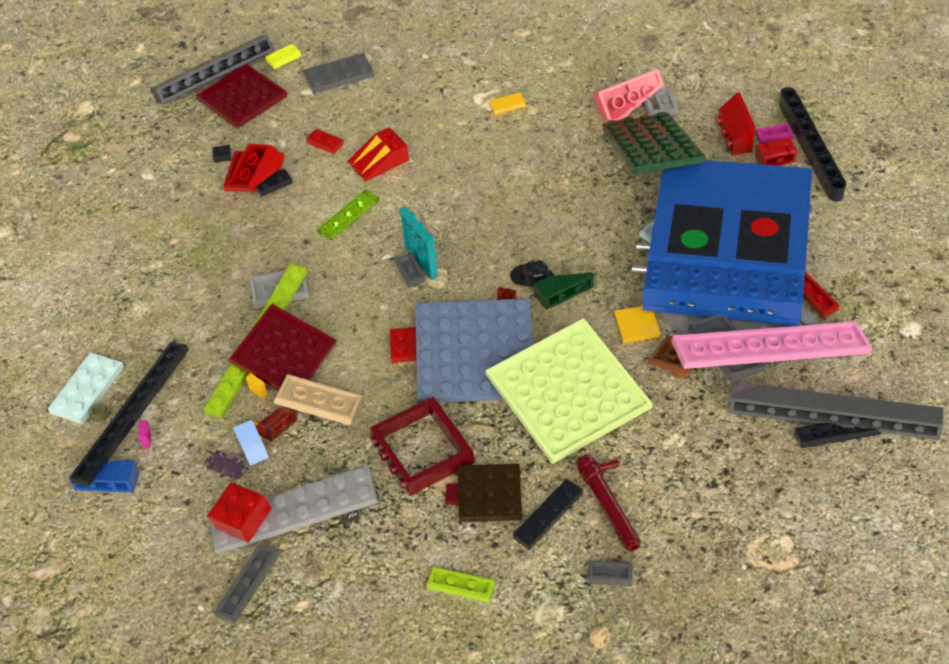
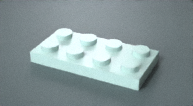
M90 352L49 406V413L83 424L89 416L90 408L98 404L124 368L123 363Z

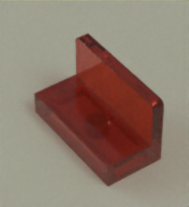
M288 407L284 409L277 408L255 426L258 434L272 442L297 421V410Z

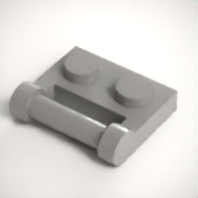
M670 88L657 90L643 102L650 116H656L658 112H667L670 116L678 115L679 109ZM655 99L658 107L657 110H654L650 100Z

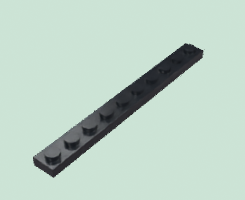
M169 343L69 478L72 483L85 486L91 485L189 351L186 344Z

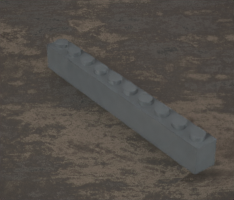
M733 382L730 413L812 424L833 423L854 429L855 426L862 427L861 429L873 428L879 429V432L937 440H940L943 427L942 407Z

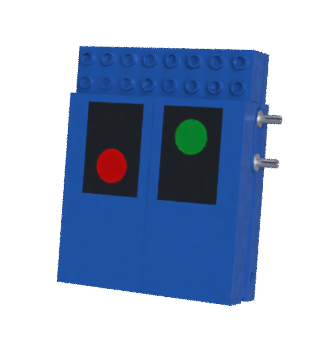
M705 160L704 163L663 169L650 244L636 243V249L649 250L648 265L632 266V272L646 273L643 288V310L704 317L718 315L734 320L800 326L806 270L809 212H811L812 207L810 205L812 169Z

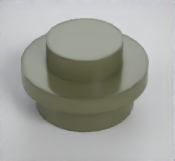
M98 403L90 408L89 417L94 422H102L109 416V410L103 404Z

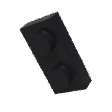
M284 168L273 173L255 188L262 197L293 182Z

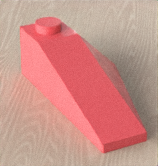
M659 69L592 95L598 111L606 121H619L626 118L641 103L660 89L664 83Z

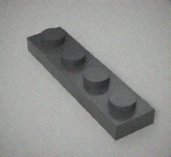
M259 543L214 613L217 618L235 625L278 558V550Z

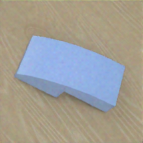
M252 420L233 427L250 466L269 458Z

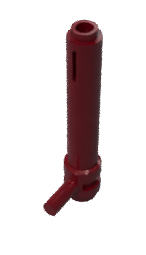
M589 454L579 457L576 461L577 470L582 475L585 484L590 486L623 546L630 552L637 550L640 547V539L603 477L604 473L602 471L619 467L618 459L598 464L595 458Z

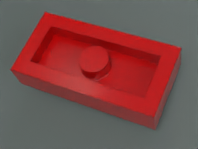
M315 129L306 138L307 144L335 154L344 145L343 139L319 129Z

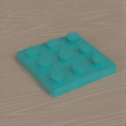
M406 206L400 208L404 246L409 253L413 254L417 263L429 278L433 280L438 277L437 269H439L436 262L437 252L434 248L435 238L426 231L422 222L419 223L413 211L410 212Z

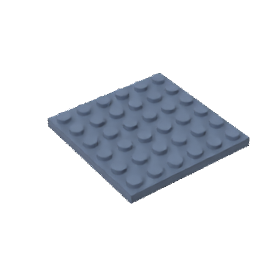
M530 299L416 303L417 402L421 403L433 396L437 402L504 400L485 373L487 369L533 345Z

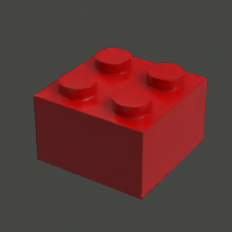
M230 482L207 517L216 529L249 543L272 508L264 495Z

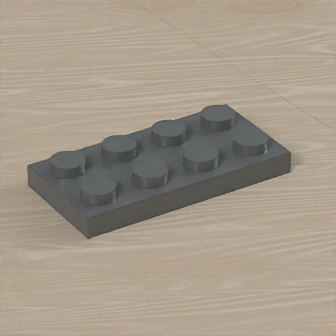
M364 53L303 70L313 94L374 77V71Z
M718 315L692 322L689 325V330L692 334L737 331L727 317ZM760 362L718 367L728 380L733 382L763 372L766 365Z

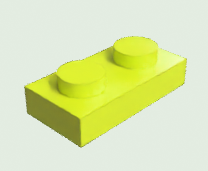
M290 44L265 56V59L273 69H276L301 57V52L293 44Z

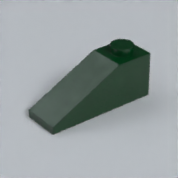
M590 272L549 276L534 283V295L542 306L548 310L593 288L594 274Z

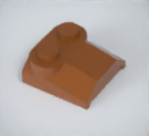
M666 335V338L647 361L654 366L670 370L674 377L683 378L693 368H683L671 342L673 336Z

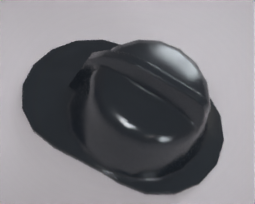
M538 259L519 265L510 273L512 282L534 287V283L539 280L554 276L548 265Z

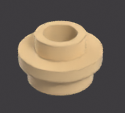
M597 626L591 633L590 642L594 644L595 648L602 649L609 643L610 634L607 627Z

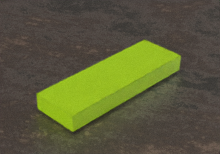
M433 566L426 585L427 589L490 603L496 581Z

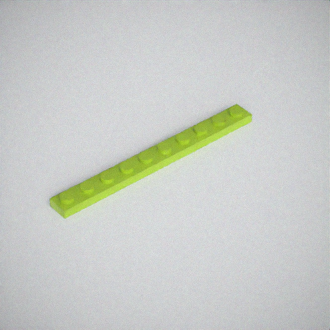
M289 264L253 327L271 304L286 311L308 273L307 268ZM230 364L204 408L205 414L223 419L249 373Z

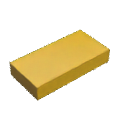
M520 92L489 100V105L494 115L524 108L526 107V102Z

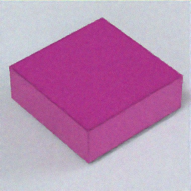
M140 420L138 438L143 448H150L152 431L147 420Z

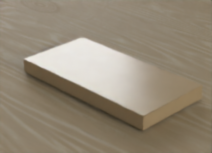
M287 374L275 397L274 404L351 425L361 403L362 395Z

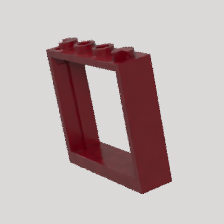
M434 396L370 427L371 436L369 438L372 441L373 447H378L381 459L388 462L391 474L398 477L400 487L406 489L410 496L458 472V465H472L475 463L473 450ZM431 415L455 448L457 454L410 477L384 437Z

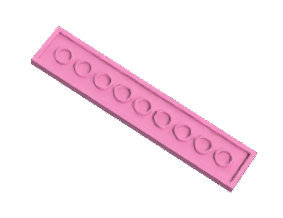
M856 321L673 335L671 341L684 369L870 354L872 349Z

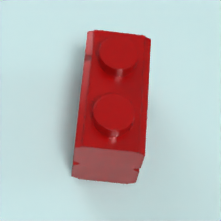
M791 138L778 139L768 143L764 142L756 145L755 158L761 165L781 166L795 163L797 148Z

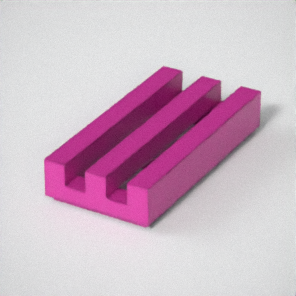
M788 123L755 129V136H757L759 144L778 139H793L794 137Z

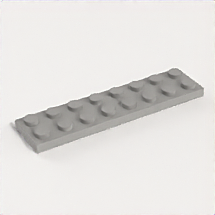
M369 465L267 497L266 500L272 510L249 543L216 529L211 522L214 551L218 555L378 503Z

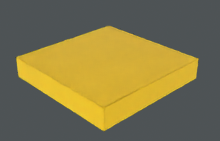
M643 306L614 311L622 343L660 337V330L653 311H644Z

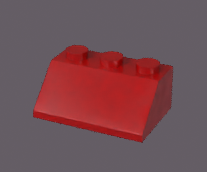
M738 92L719 108L718 116H716L717 126H720L721 135L725 137L726 147L730 149L732 155L752 152L755 124L741 93Z

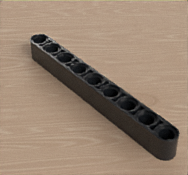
M791 87L781 89L779 106L827 197L831 201H841L845 194V179L796 90Z

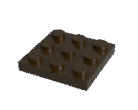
M520 464L458 465L459 522L522 520Z

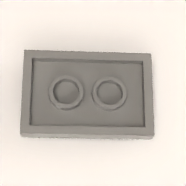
M286 270L249 278L255 309L265 307ZM306 277L292 301L310 298Z

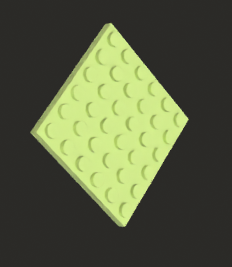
M584 318L487 369L485 373L552 464L648 411L653 406V403Z

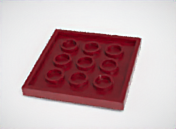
M247 63L196 94L199 102L235 128L244 125L288 96L286 90Z
M271 304L229 358V363L249 374L252 373L264 383L279 391L287 374L310 380L334 348L337 340L276 305Z

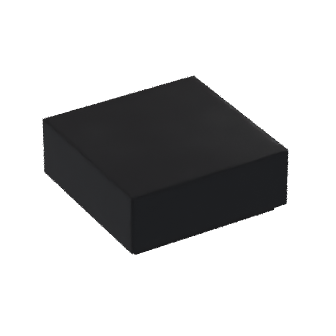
M230 145L213 147L214 163L231 160Z

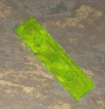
M367 189L364 190L317 229L318 234L330 241L333 240L379 202V196Z

